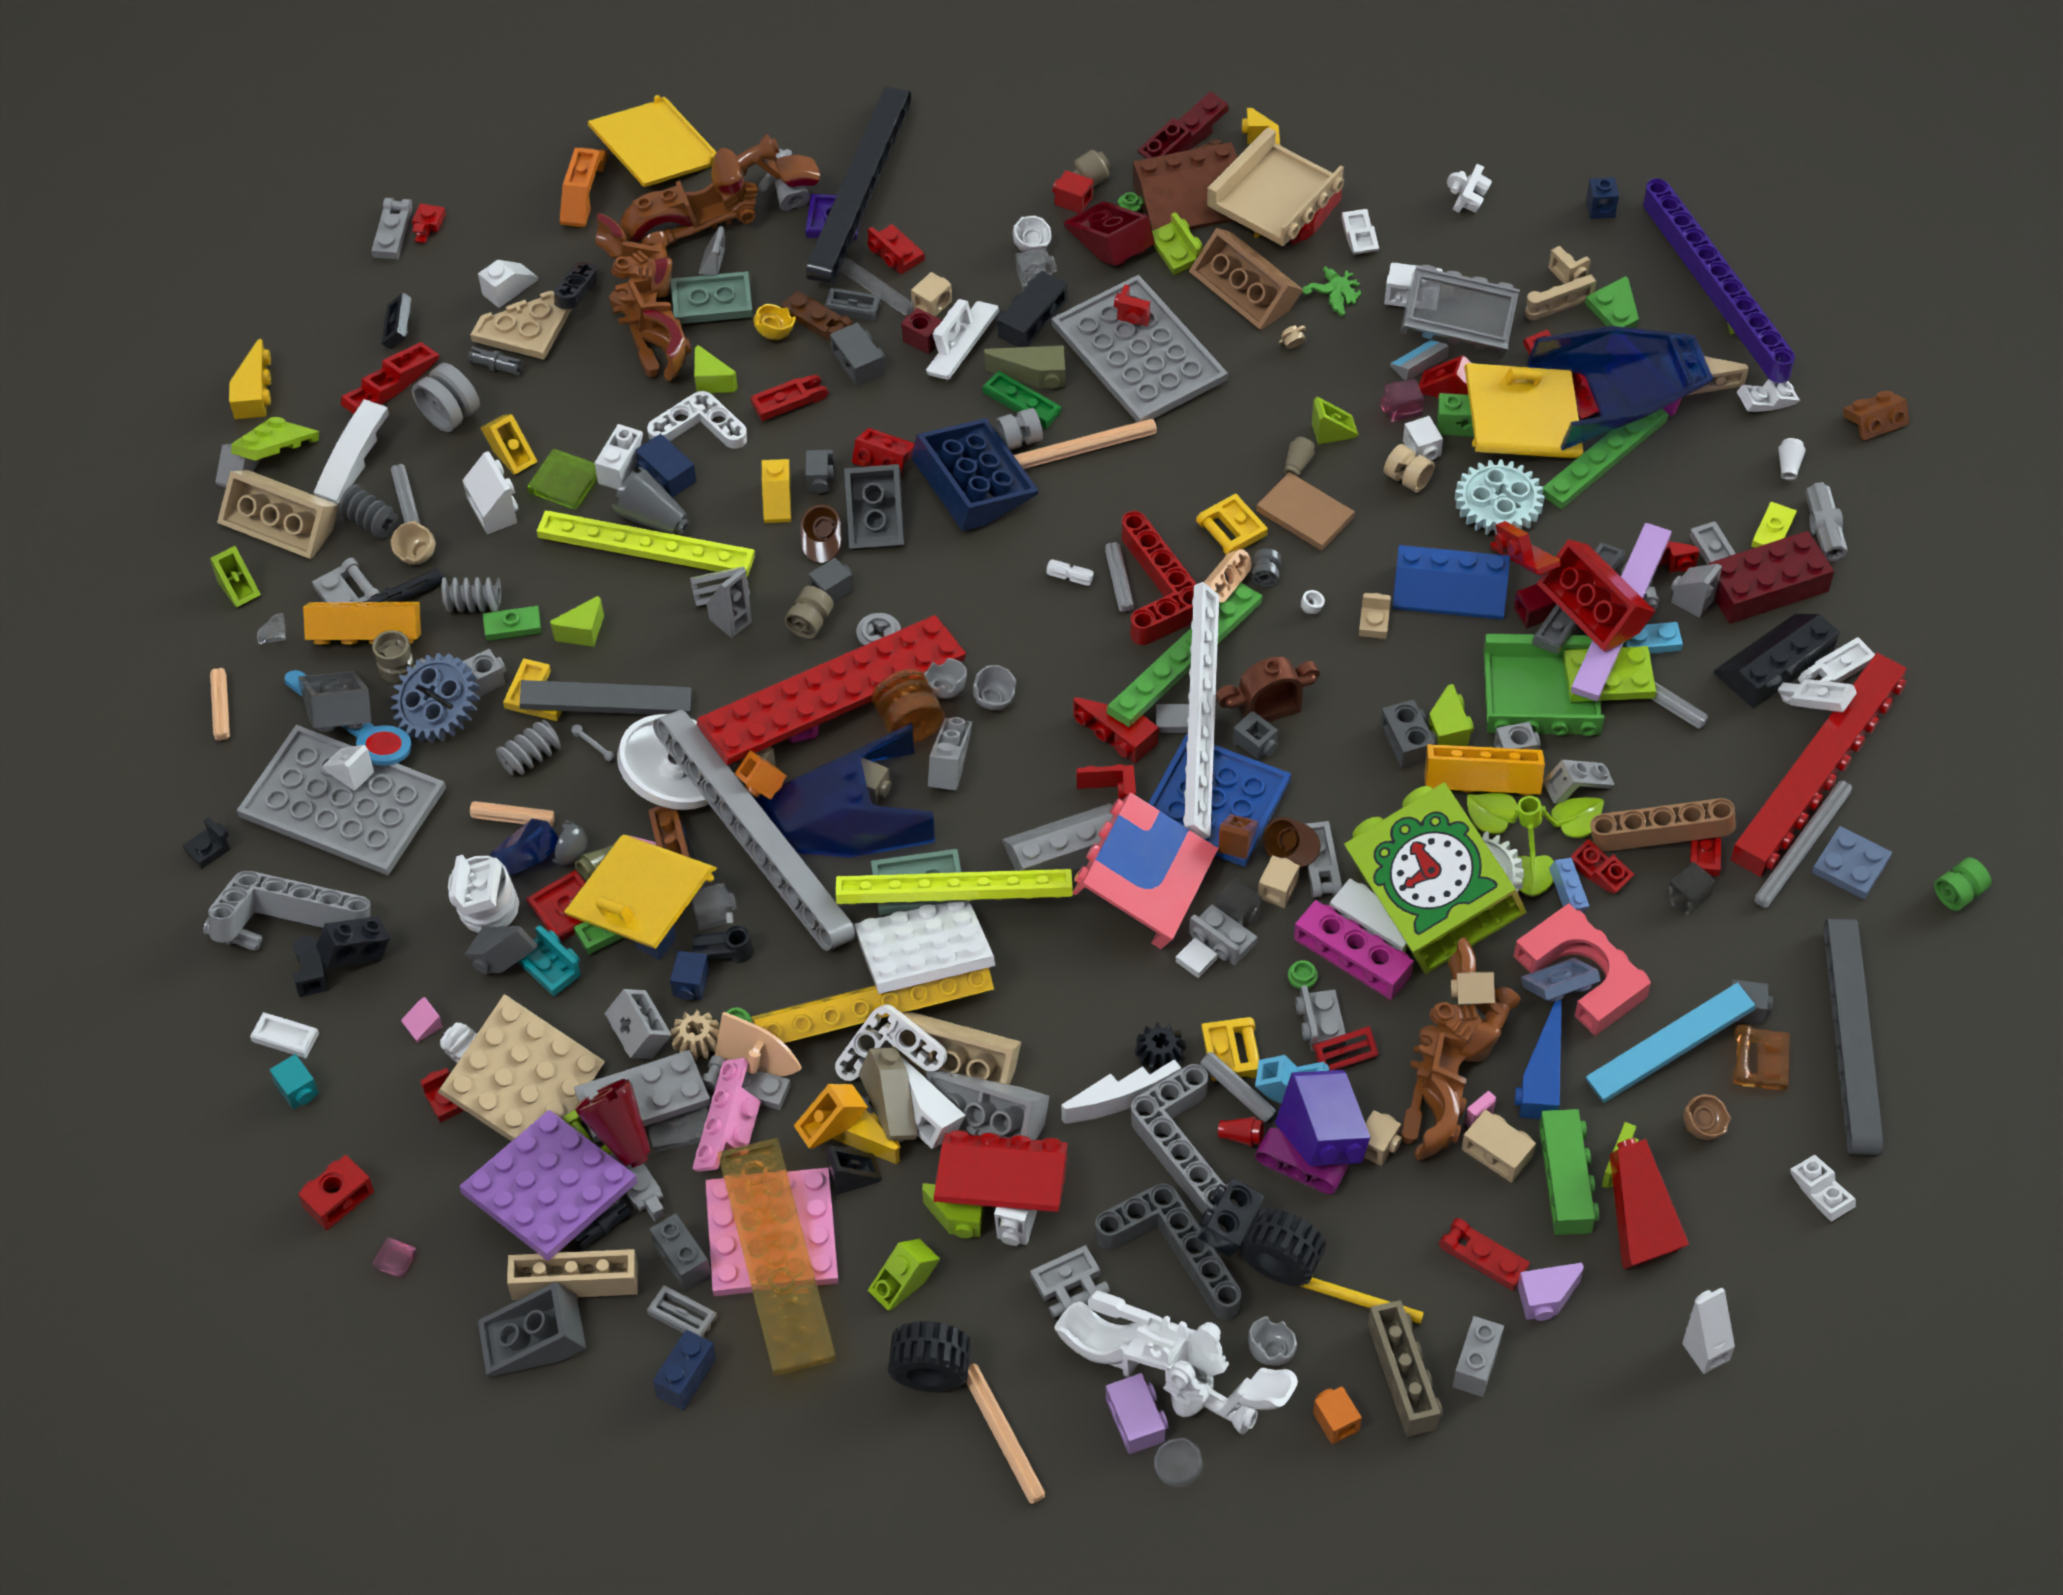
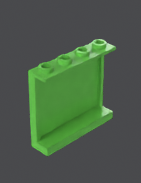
M1533 634L1485 635L1483 657L1487 733H1496V728L1530 722L1533 732L1538 734L1601 735L1604 715H1601L1600 701L1570 702L1563 662L1564 650L1589 649L1592 642L1589 636L1571 635L1559 654L1533 646Z

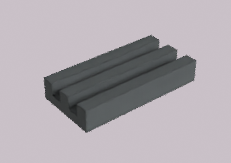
M831 287L824 306L839 315L875 321L876 313L879 311L882 300L879 295Z

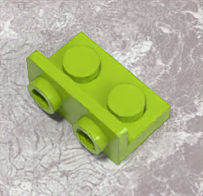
M1177 212L1171 214V223L1152 231L1155 241L1153 246L1173 275L1191 268L1203 249L1199 238L1193 237L1187 221L1184 218L1181 219Z

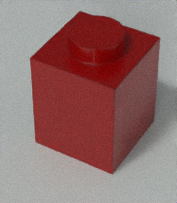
M1065 170L1061 178H1057L1053 184L1052 193H1054L1055 205L1079 214L1082 213L1093 199V180Z

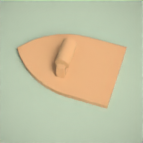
M723 1012L715 1050L716 1056H720L725 1060L745 1058L749 1062L746 1071L751 1074L759 1070L781 1077L801 1070L802 1067L795 1055L775 1035L758 1025Z

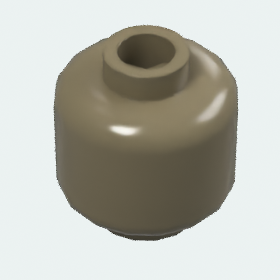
M1090 150L1074 161L1075 170L1073 173L1092 179L1093 187L1109 177L1111 166L1101 151Z

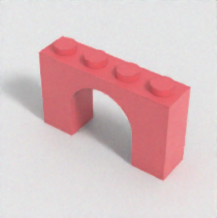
M1569 903L1516 941L1513 957L1530 973L1546 968L1558 958L1567 955H1581L1593 960L1600 966L1604 972L1605 980L1578 1000L1575 1017L1594 1036L1648 998L1651 981L1643 970L1637 969L1622 950L1616 949L1601 930L1595 929L1588 922L1586 916Z

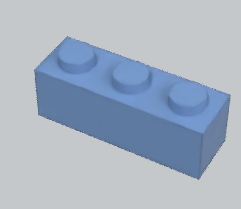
M1572 858L1555 860L1549 867L1563 907L1569 903L1576 910H1580L1584 914L1589 908V903Z

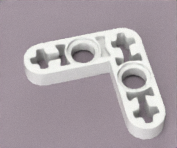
M698 391L650 421L647 426L649 440L661 433L667 440L671 441L699 422H702L727 447L733 449L741 448L746 444L747 431L741 421L712 394L706 391ZM681 414L688 416L684 421H676L674 419L677 415ZM717 416L725 418L721 423L712 422V419Z
M882 1005L876 1008L837 1059L835 1069L838 1076L844 1080L851 1081L859 1077V1071L868 1053V1050L861 1047L860 1038L862 1035H869L874 1039V1048H882L885 1042L888 1041L926 1071H936L942 1067L947 1060V1051L941 1043L891 1005ZM888 1013L890 1015L888 1021L891 1025L887 1023L879 1031L873 1029L881 1021V1017L878 1014ZM910 1030L915 1034L916 1042L914 1045L907 1046L902 1042V1031ZM924 1041L926 1045L922 1048L929 1053L935 1050L938 1053L936 1055L938 1061L930 1063L927 1060L929 1055L924 1050H921L918 1054L914 1050ZM856 1054L861 1056L854 1064V1068L857 1071L847 1072L845 1070L847 1064L844 1061H850Z

